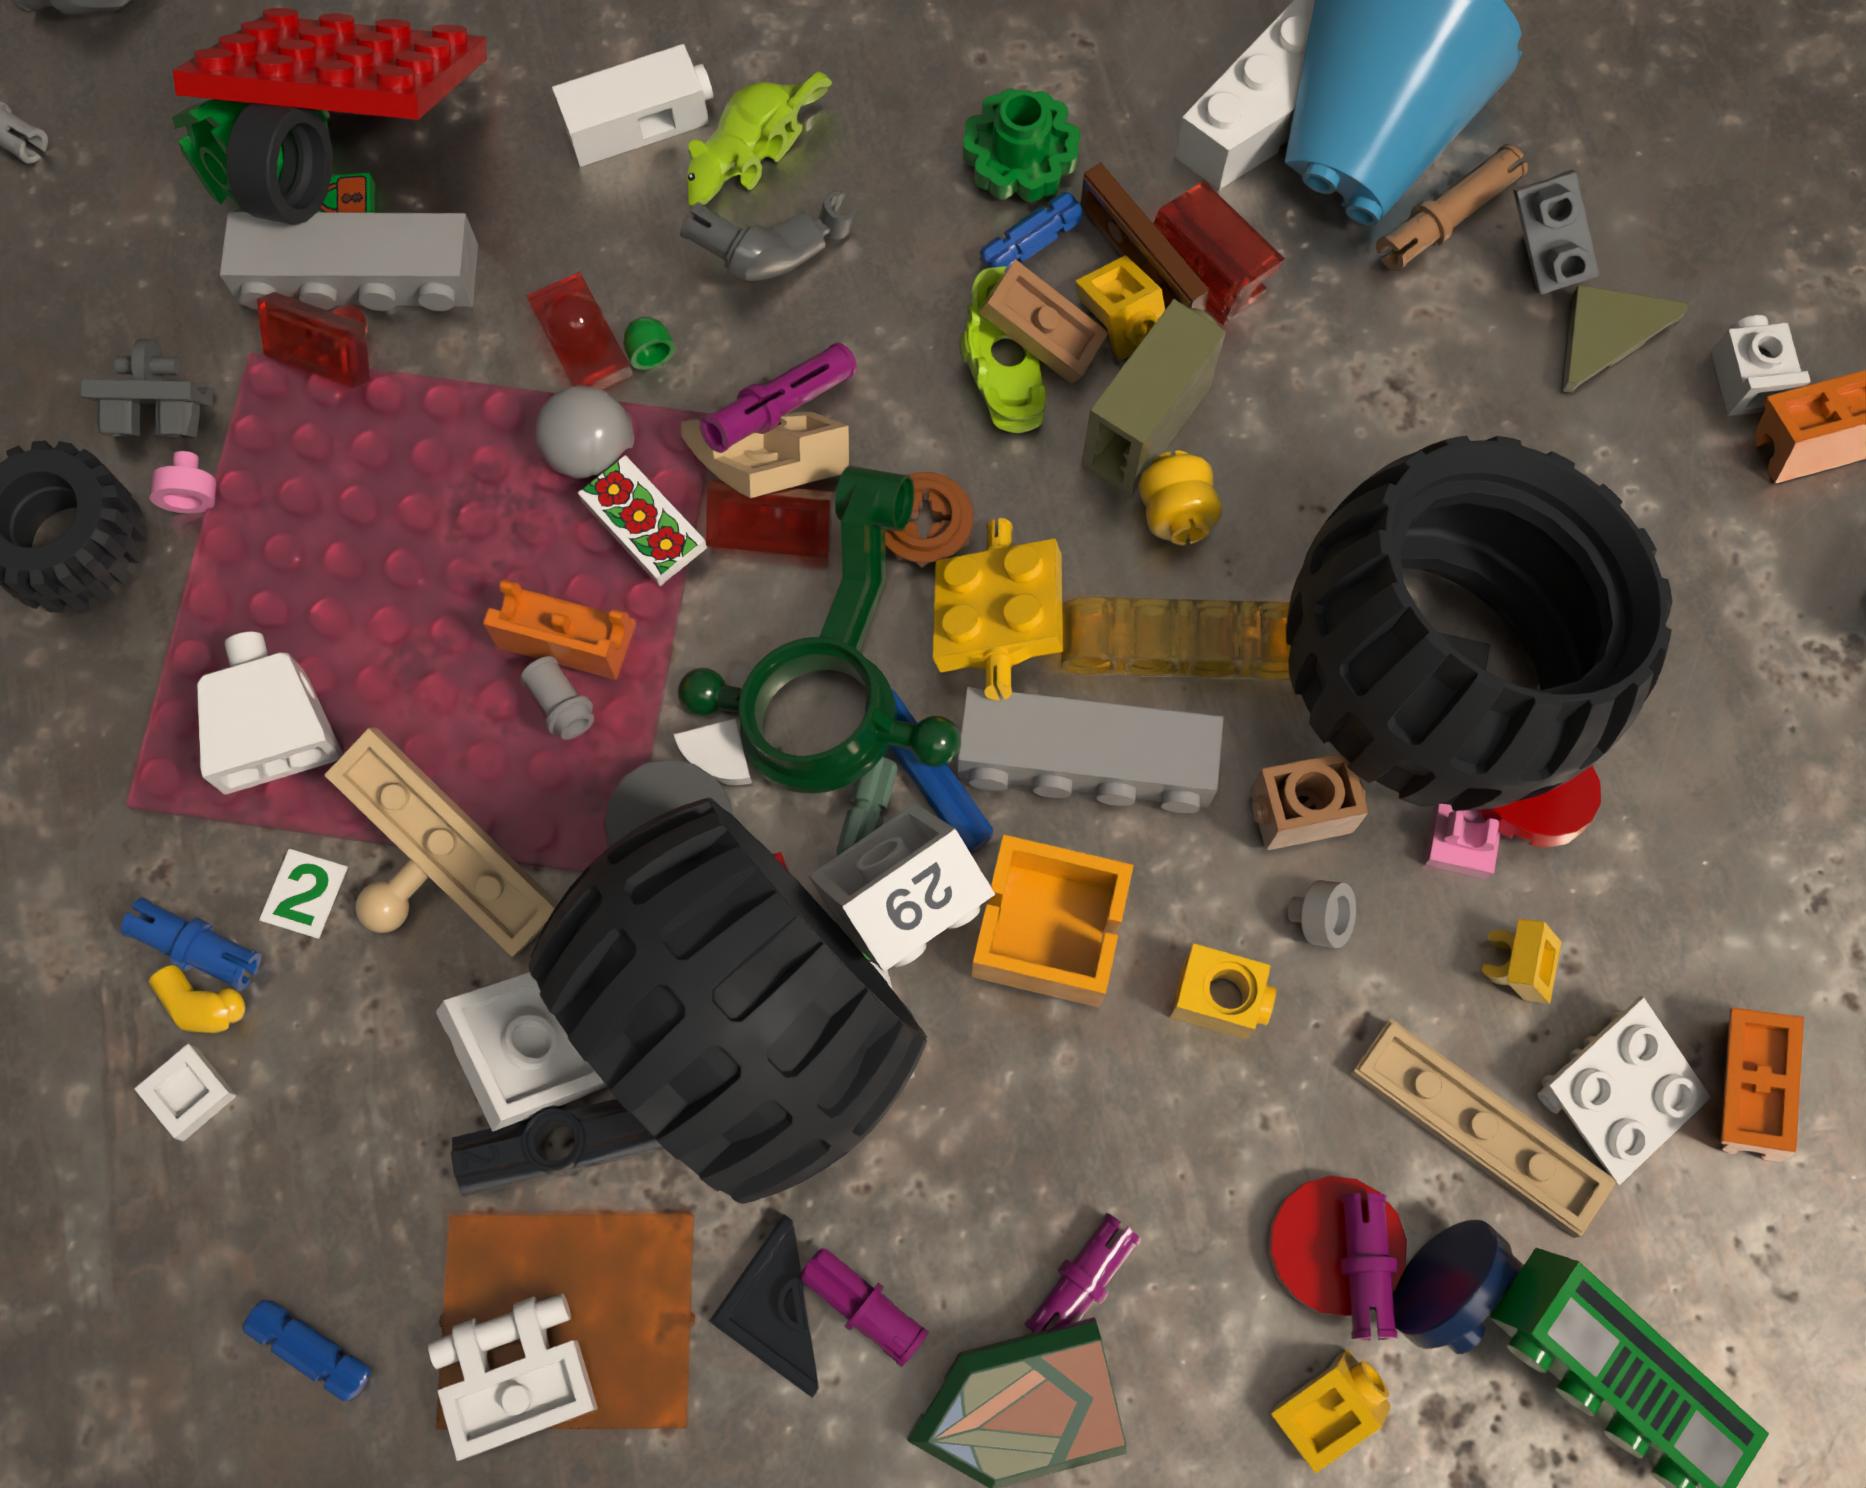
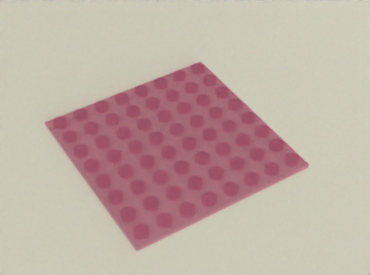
M249 353L215 476V505L206 509L126 806L133 810L398 847L324 776L337 761L224 795L203 778L200 766L197 683L203 675L230 668L224 645L226 639L243 632H258L264 636L268 656L277 653H289L305 671L343 755L368 728L377 727L515 862L522 865L583 873L607 849L603 822L611 794L625 775L652 761L690 562L659 587L581 502L578 492L600 475L575 479L554 471L540 455L536 444V420L544 404L555 393ZM618 401L631 416L634 444L631 449H626L617 461L626 455L696 530L708 468L698 459L682 438L681 422L695 419L701 421L709 413ZM504 579L517 582L522 589L602 611L621 610L627 612L630 618L635 619L636 626L617 680L558 665L578 695L588 697L593 704L591 713L594 716V722L587 731L578 737L564 740L559 734L550 733L545 725L546 714L529 689L521 682L522 679L520 677L524 669L537 659L497 648L483 625L489 608L499 611L502 609L504 593L500 590V583Z

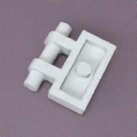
M563 1293L539 1302L535 1296L513 1304L512 1312L482 1323H478L475 1318L453 1326L452 1334L428 1343L429 1356L435 1369L459 1361L464 1376V1381L437 1390L457 1461L598 1409L578 1340H572L550 1348L547 1328L571 1320L569 1305ZM520 1339L526 1358L490 1371L487 1351Z

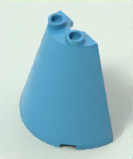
M1315 0L1285 163L1302 175L1303 182L1312 190L1323 194H1331L1335 190L1338 191L1344 198L1341 205L1346 208L1345 212L1349 218L1362 225L1375 226L1516 70L1522 55V51L1518 50V42L1522 32L1514 13L1504 0Z

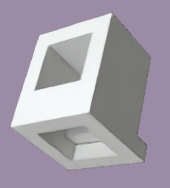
M1763 315L1745 317L1732 324L1711 352L1727 416L1765 412L1766 408L1763 403L1767 396L1807 386L1811 382L1808 371L1801 372L1788 323L1769 325L1767 317Z

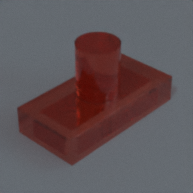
M272 292L257 299L263 355L353 389L370 381L366 338L368 325L365 316L356 306L347 304L329 312L277 292Z

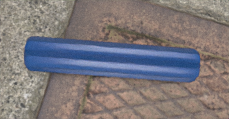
M892 689L897 706V720L917 724V721ZM889 746L939 818L956 829L970 853L984 846L992 838L993 827L948 765L929 767L920 763L910 749Z

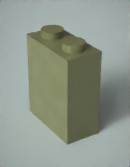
M1173 299L1090 409L1081 465L1130 496L1138 488V481L1144 470L1152 465V461L1157 456L1163 454L1211 388L1226 331L1220 328L1209 314L1197 308L1189 309Z

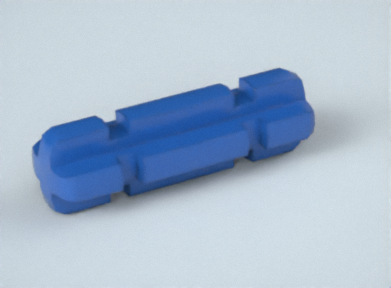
M1063 192L1047 202L1049 209L1046 210L1040 207L1004 232L1005 239L1002 240V238L996 237L984 245L980 250L981 257L979 258L982 266L985 269L1001 266L1007 267L1015 259L1020 263L1024 262L1059 238L1057 234L1059 230L1062 233H1066L1078 225L1082 220V206L1071 193Z
M261 1300L245 1319L242 1326L244 1333L261 1345L264 1343L266 1345L272 1344V1353L314 1382L324 1380L323 1388L341 1401H352L366 1385L371 1375L369 1367L352 1355L341 1356L342 1348L300 1319L297 1321L294 1318L289 1320L290 1312L274 1301Z

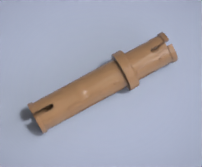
M1512 144L1501 146L1496 153L1435 199L1423 200L1414 206L1407 220L1377 240V253H1382L1389 247L1393 248L1380 258L1381 261L1391 270L1399 271L1430 245H1441L1451 237L1455 226L1513 182L1526 175L1528 171L1527 161L1521 162L1513 169L1510 167L1524 156L1522 151Z

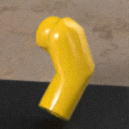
M173 964L157 971L148 981L173 1022L180 1029L187 1032L219 1033L227 1030L229 1023L238 1022L244 1016L245 1003L238 991L233 988H223L217 993L213 991H195L181 968Z

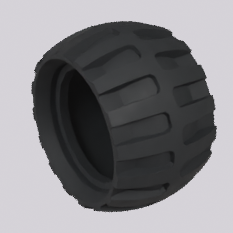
M1466 435L1436 442L1387 464L1362 482L1338 505L1315 536L1296 578L1288 609L1286 644L1291 646L1288 659L1291 684L1295 695L1301 694L1310 713L1309 724L1324 744L1329 741L1350 762L1348 768L1368 783L1376 781L1398 792V799L1415 805L1433 806L1436 804H1447L1452 806L1453 811L1492 809L1505 806L1514 801L1533 798L1561 786L1592 766L1619 741L1635 721L1644 702L1656 685L1663 668L1672 629L1666 627V622L1669 618L1673 601L1669 580L1662 578L1656 562L1655 554L1657 549L1645 528L1639 529L1630 516L1620 506L1623 501L1604 483L1600 486L1597 485L1586 475L1576 470L1574 462L1553 451L1545 454L1522 446L1521 440L1509 437L1494 436L1487 440L1470 441ZM1402 569H1418L1448 579L1472 592L1496 611L1515 632L1527 650L1540 680L1539 690L1521 687L1483 670L1455 650L1436 632L1414 603L1404 584Z
M704 798L682 805L653 818L632 830L598 856L569 887L554 908L540 933L528 965L530 975L536 980L541 991L539 995L547 1009L555 1016L568 1035L567 1039L585 1062L589 1063L609 1087V1091L656 1137L657 1142L675 1159L681 1160L708 1186L717 1192L722 1191L730 1195L735 1202L742 1204L778 1194L796 1186L825 1170L850 1152L875 1128L893 1106L916 1069L927 1044V1036L914 1019L913 1014L848 935L775 856L729 811L727 812L712 798Z

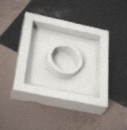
M530 972L443 1000L436 1011L444 1031L452 1042L454 1052L492 1132L535 1116L547 1109L559 1107L609 1088L589 1063L583 1060L567 1039L568 1035L555 1016L549 1012L540 997L541 991L536 980L530 975Z

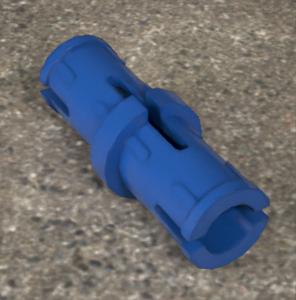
M144 897L139 898L131 906L133 910L140 912L139 918L127 912L122 922V935L134 938L169 955L172 964L185 971L194 967L232 985V988L238 991L244 990L251 982L249 978L243 976L245 971L255 976L261 963V953L249 950L213 933L210 923L200 918L188 921L153 904L152 901Z

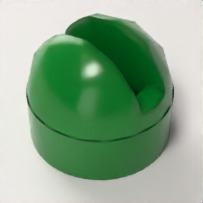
M651 317L637 318L629 323L624 333V349L631 365L636 369L648 370L656 368L667 362L675 352L676 347L668 329L657 319Z

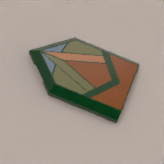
M1095 1317L958 1353L944 1376L945 1382L927 1411L924 1414L921 1413L907 1436V1441L988 1488H1001L1127 1454V1445L1108 1363Z

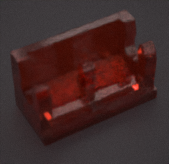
M1204 180L1161 207L1153 223L1210 290L1205 308L1223 326L1231 321L1233 316L1251 305L1267 291L1268 288L1262 282L1279 271L1285 260L1274 247Z

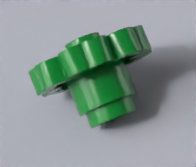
M1010 88L1002 91L999 95L995 94L986 97L982 102V115L971 116L965 122L962 156L968 165L975 167V184L984 190H989L998 199H1006L1017 192L1023 200L1035 202L1041 199L1043 195L1049 196L1057 193L1061 185V176L1073 173L1077 168L1080 130L1076 126L1067 123L1068 107L1064 103L1054 100L1048 93L1043 91H1019Z

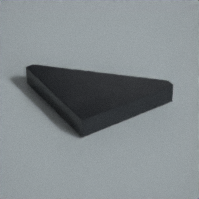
M783 1214L709 1322L810 1397L814 1398L820 1387L804 1284L800 1277L801 1265L794 1221Z

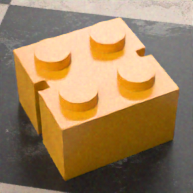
M1003 834L991 884L995 895L989 898V902L986 905L973 959L971 977L1099 1008L1108 986L1118 935L1116 934L1122 922L1134 865Z

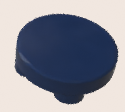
M1467 1220L1454 1224L1428 1241L1406 1266L1393 1292L1395 1328L1415 1346L1423 1349L1448 1346L1456 1354L1469 1352L1483 1338L1486 1329L1484 1320L1498 1304L1501 1297L1504 1296L1524 1264L1513 1255L1508 1241L1487 1222Z

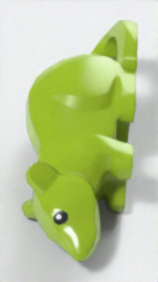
M818 71L800 84L782 85L760 82L747 85L735 92L724 108L718 129L709 137L706 143L699 139H693L688 144L691 157L687 172L689 205L693 207L697 202L703 205L707 204L721 190L724 182L736 175H741V184L748 191L752 190L762 176L760 161L765 157H769L773 161L778 162L787 153L803 128V125L797 121L800 107L820 99L827 93L832 85L830 78L821 71Z

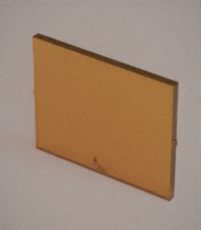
M449 1215L443 1313L439 1318L442 1337L452 1334L453 1326L475 1318L478 1323H482L512 1312L513 1304L535 1296L539 1302L563 1293L569 1305L571 1320L547 1328L550 1348L572 1340H578L598 1409L546 1429L688 1428L691 1328L696 1322V1316L692 1312L695 1215ZM520 1339L487 1351L490 1371L526 1358ZM459 1361L439 1368L438 1390L464 1381ZM438 1394L436 1429H448Z

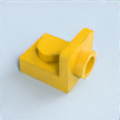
M1126 255L1075 280L1079 300L1107 327L1112 352L1120 360L1133 354L1165 311L1162 289Z
M1346 1349L1335 1357L1328 1369L1278 1403L1271 1412V1415L1316 1474L1382 1428L1391 1408L1387 1400L1389 1391L1380 1374L1370 1363L1365 1360L1359 1363L1353 1354Z

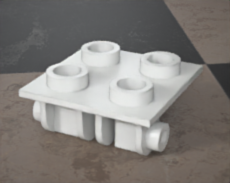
M1644 997L1636 999L1625 1011L1616 1010L1611 1015V1023L1597 1036H1588L1583 1041L1585 1047L1583 1050L1574 1049L1569 1054L1571 1061L1568 1064H1565L1554 1076L1546 1075L1541 1082L1544 1088L1537 1093L1539 1100L1551 1112L1557 1114L1562 1109L1565 1111L1609 1176L1617 1181V1185L1625 1181L1711 1098Z

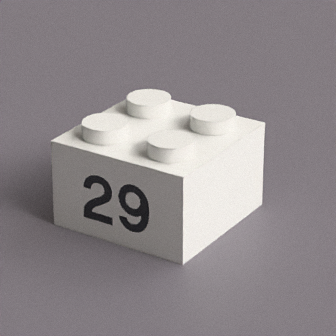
M916 803L808 876L842 930L883 972L892 966L901 967L914 961L926 949V942L946 928H958L971 921L980 912V905L995 895L956 829Z

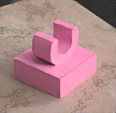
M1434 805L1424 865L1482 879L1490 878L1495 871L1499 846V821L1491 818L1486 821L1479 814L1478 810L1453 811L1451 805Z

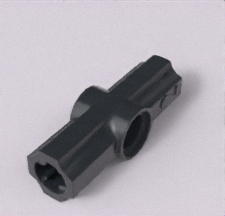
M612 1099L566 1111L547 1109L536 1114L532 1119L519 1121L493 1132L489 1128L452 1137V1151L450 1153L454 1177L459 1185L460 1193L462 1196L467 1197L551 1176L570 1177L582 1172L585 1168L664 1150L665 1148L657 1142L656 1137L632 1113H629L617 1099ZM560 1126L571 1127L575 1136L572 1151L559 1161H550L544 1151V1143L547 1136L552 1130Z

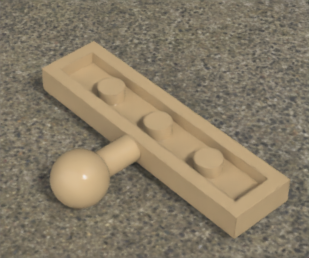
M377 727L368 728L324 775L410 858L389 881L371 883L358 895L355 906L356 915L365 928L376 933H387L400 927L409 913L408 899L428 877L511 957L518 955L544 928L558 902Z

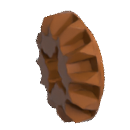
M933 472L908 474L913 479L915 491L910 519L918 518L919 509L923 507V500H928V509L931 510L932 519L942 520V523L932 524L926 539L921 538V533H918L917 524L914 522H908L905 529L901 532L887 529L885 534V545L894 553L898 561L901 559L913 561L922 568L930 562L951 558L961 547H966L973 526V508L966 492L952 479Z

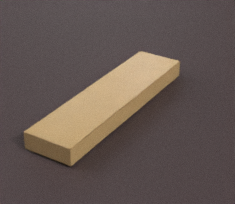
M1391 1018L1384 1023L1350 1072V1075L1573 1238L1582 1237L1617 1183L1614 1178Z

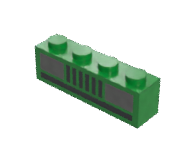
M1536 1247L1489 1316L1491 1320L1512 1337L1507 1348L1515 1356L1539 1372L1546 1373L1549 1370L1560 1380L1555 1388L1556 1391L1565 1400L1584 1413L1595 1416L1598 1413L1606 1420L1608 1424L1603 1430L1604 1434L1630 1454L1641 1459L1644 1455L1655 1464L1650 1474L1666 1488H1736L1769 1436V1433L1577 1260Z

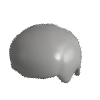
M577 385L559 391L548 399L537 416V450L557 473L575 479L587 478L591 475H601L616 463L619 456L626 449L633 447L634 433L631 416L606 391L585 385Z

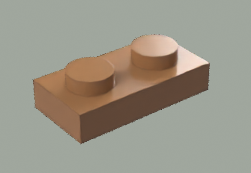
M1016 259L1005 268L978 313L1071 384H1074L1083 377L1108 335L1106 329Z

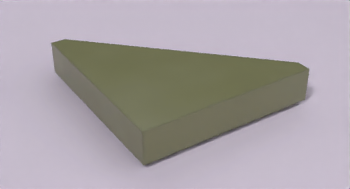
M1578 285L1572 295L1562 391L1572 393L1577 386L1604 368L1611 367L1643 346L1648 339L1669 325L1679 322L1688 310V302Z

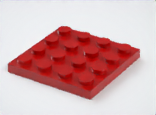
M270 8L263 10V16L255 21L242 23L241 29L235 33L220 36L218 43L212 47L195 51L194 58L172 70L176 96L419 120L487 60L486 37L467 35V28L459 25H436L432 27V31L411 29L410 22L400 19L378 20L374 26L355 24L354 17L348 14H324L319 16V20L299 18L298 11L294 9Z

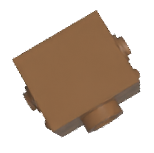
M1338 753L1261 769L1250 792L1253 800V818L1256 823H1259L1266 851L1351 834L1356 830L1368 814L1365 802V789L1358 775L1348 768L1350 762L1344 756Z

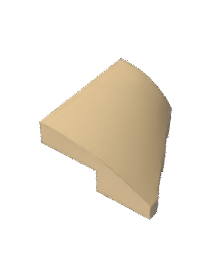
M812 411L787 413L780 418L776 428L765 434L755 432L735 443L723 453L712 450L706 444L700 431L699 419L681 422L682 438L698 459L720 480L749 498L842 474L844 469L849 466V426Z

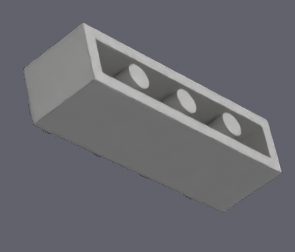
M228 212L220 277L240 306H247L256 310H271L276 306H305L314 310L326 311L333 309L335 306H364L371 310L387 311L395 306H423L433 311H447L453 307H473L478 243L466 213L317 212L305 223L287 224L257 218L246 212Z
M967 687L957 778L969 779L971 786L983 790L1000 791L1007 789L1008 784L1033 787L1035 794L1049 798H1067L1071 796L1072 791L1097 794L1098 801L1109 805L1127 806L1134 804L1135 799L1161 802V808L1170 812L1195 813L1199 811L1200 807L1209 808L1218 790L1224 716L1012 692V695L1005 700L1000 693V701H995L985 696L984 688Z

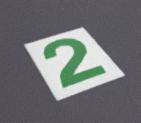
M288 849L259 920L319 939L348 866Z

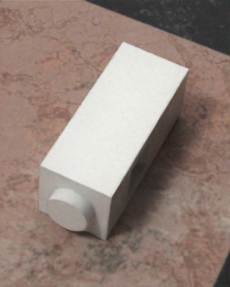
M684 44L552 87L563 125L580 167L709 125L705 101L714 98L704 65L693 66Z

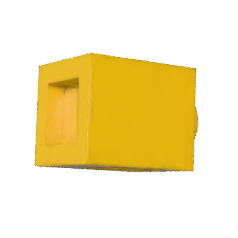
M1193 943L1184 958L1169 1018L1246 1040L1256 1029L1257 1023L1267 1026L1277 992V987L1267 985L1271 965ZM1217 979H1227L1236 984L1242 995L1241 1006L1235 1009L1219 1006L1211 997L1210 982Z

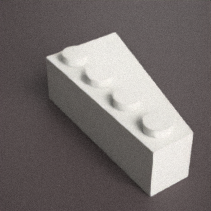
M1294 0L1182 117L1174 158L1218 190L1277 154L1279 147L1289 141L1315 0Z

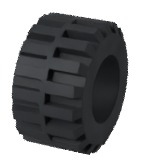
M46 440L32 442L31 450L24 451L19 445L7 450L8 458L0 463V586L27 606L37 609L41 605L48 612L63 613L66 604L75 611L89 608V599L96 596L103 602L114 595L109 588L116 581L125 585L132 576L127 570L130 562L140 563L144 552L136 542L146 539V527L139 520L143 513L139 504L131 497L132 494L95 455L86 449L79 451L72 443L59 441L55 448H53ZM77 508L71 526L61 537L47 545L32 547L35 534L46 519L61 510Z

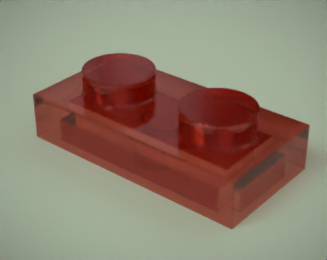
M711 480L707 487L706 546L828 558L831 546L833 492L787 488L749 498L723 481Z

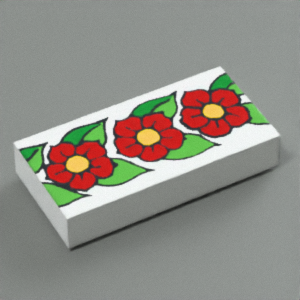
M626 455L578 492L581 502L659 587L707 549L705 539Z

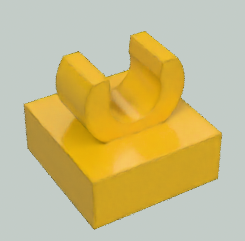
M1518 918L1516 934L1502 929L1489 932L1488 940L1492 945L1500 949H1510L1511 957L1502 966L1483 964L1482 973L1495 984L1510 985L1524 1001L1550 1004L1562 942L1545 921Z

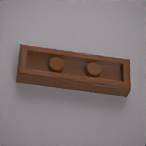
M1100 162L1084 172L1080 202L1084 213L1121 257L1126 255L1162 289L1165 309L1175 299L1189 309L1197 308L1204 311L1210 290L1105 166Z

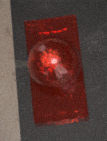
M581 272L526 296L572 387L585 385L602 390L633 375L624 353L604 318L601 307L596 303Z

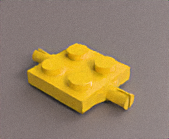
M998 518V527L994 519L987 523V549L985 551L936 561L933 659L940 673L970 667L986 670L984 694L987 698L995 701H1000V693L1004 700L1012 695L1011 667L1013 665H1017L1031 657L1063 652L1062 554L1057 541L1054 538L1012 546L1013 525L1004 518Z

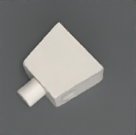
M243 632L226 639L224 645L230 668L203 675L197 683L200 766L203 778L224 795L338 761L343 756L340 745L308 676L289 653H277L268 656L264 636L258 632Z

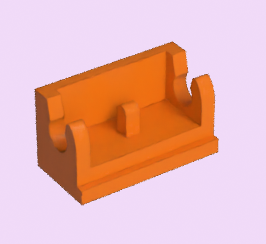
M1866 370L1766 397L1763 403L1766 410L1756 428L1755 445L1757 447L1767 445L1773 440L1775 453L1770 458L1767 472L1775 484L1866 459Z
M506 579L501 581L500 590L504 593L502 609L499 611L489 608L483 622L497 648L536 659L552 656L555 657L559 663L558 665L617 680L636 626L635 619L630 618L627 612L617 609L606 612L522 589L520 584Z
M1734 1007L1730 1009L1721 1143L1723 1144L1724 1152L1736 1154L1739 1151L1762 1153L1763 1160L1784 1162L1796 1153L1804 1017Z

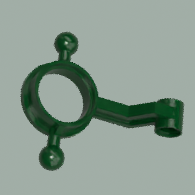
M847 466L842 472L835 496L836 515L841 521L842 580L819 637L797 639L774 649L756 664L741 688L726 685L723 677L709 668L693 669L686 673L679 683L678 699L683 709L689 714L696 717H709L718 713L721 709L740 714L741 740L748 758L765 779L780 788L809 794L824 793L843 788L871 771L885 755L890 745L910 749L920 763L929 767L948 765L959 754L961 735L957 726L951 720L942 716H929L917 724L897 720L896 700L888 680L875 664L860 653L861 646L886 584L887 529L903 531L912 514L915 491L913 479L909 475L856 466ZM817 670H834L854 677L867 689V707L862 722L850 737L836 747L818 754L796 756L777 750L765 740L763 721L766 709L777 691L795 677Z

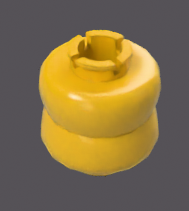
M1181 450L1175 451L1174 456H1171L1170 451L1163 453L1152 461V465L1144 470L1138 481L1139 494L1146 506L1148 528L1152 534L1160 539L1169 540L1176 545H1186V539L1188 538L1190 544L1196 543L1208 536L1210 529L1217 524L1222 516V503L1214 489L1212 467L1200 456L1191 455Z

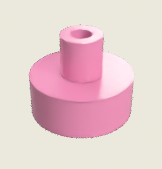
M178 451L173 454L172 466L160 467L152 472L149 498L154 505L172 512H206L215 505L216 479L208 472L198 469V455L188 451Z

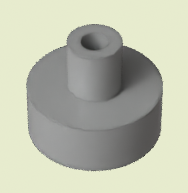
M1317 880L1309 887L1305 898L1295 896L1290 900L1288 905L1289 920L1295 923H1302L1304 936L1310 944L1341 948L1348 942L1355 925L1356 900L1354 892L1347 883Z

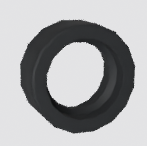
M251 103L241 111L232 127L226 151L227 178L231 194L241 210L257 218L287 224L305 223L319 211L328 193L332 177L333 159L329 132L320 115L311 109ZM283 142L284 164L278 182V157Z

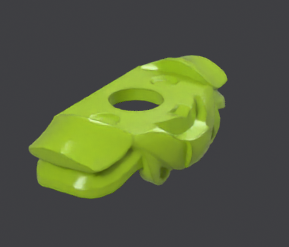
M1006 266L987 268L982 270L973 282L971 305H967L968 317L964 332L959 339V350L963 362L968 363L973 379L985 399L994 425L1004 431L1023 433L1033 430L1043 423L1044 408L1046 406L1045 385H1042L1039 359L1024 347L1025 359L1015 366L1002 365L992 355L991 347L995 342L1001 339H1013L978 313Z

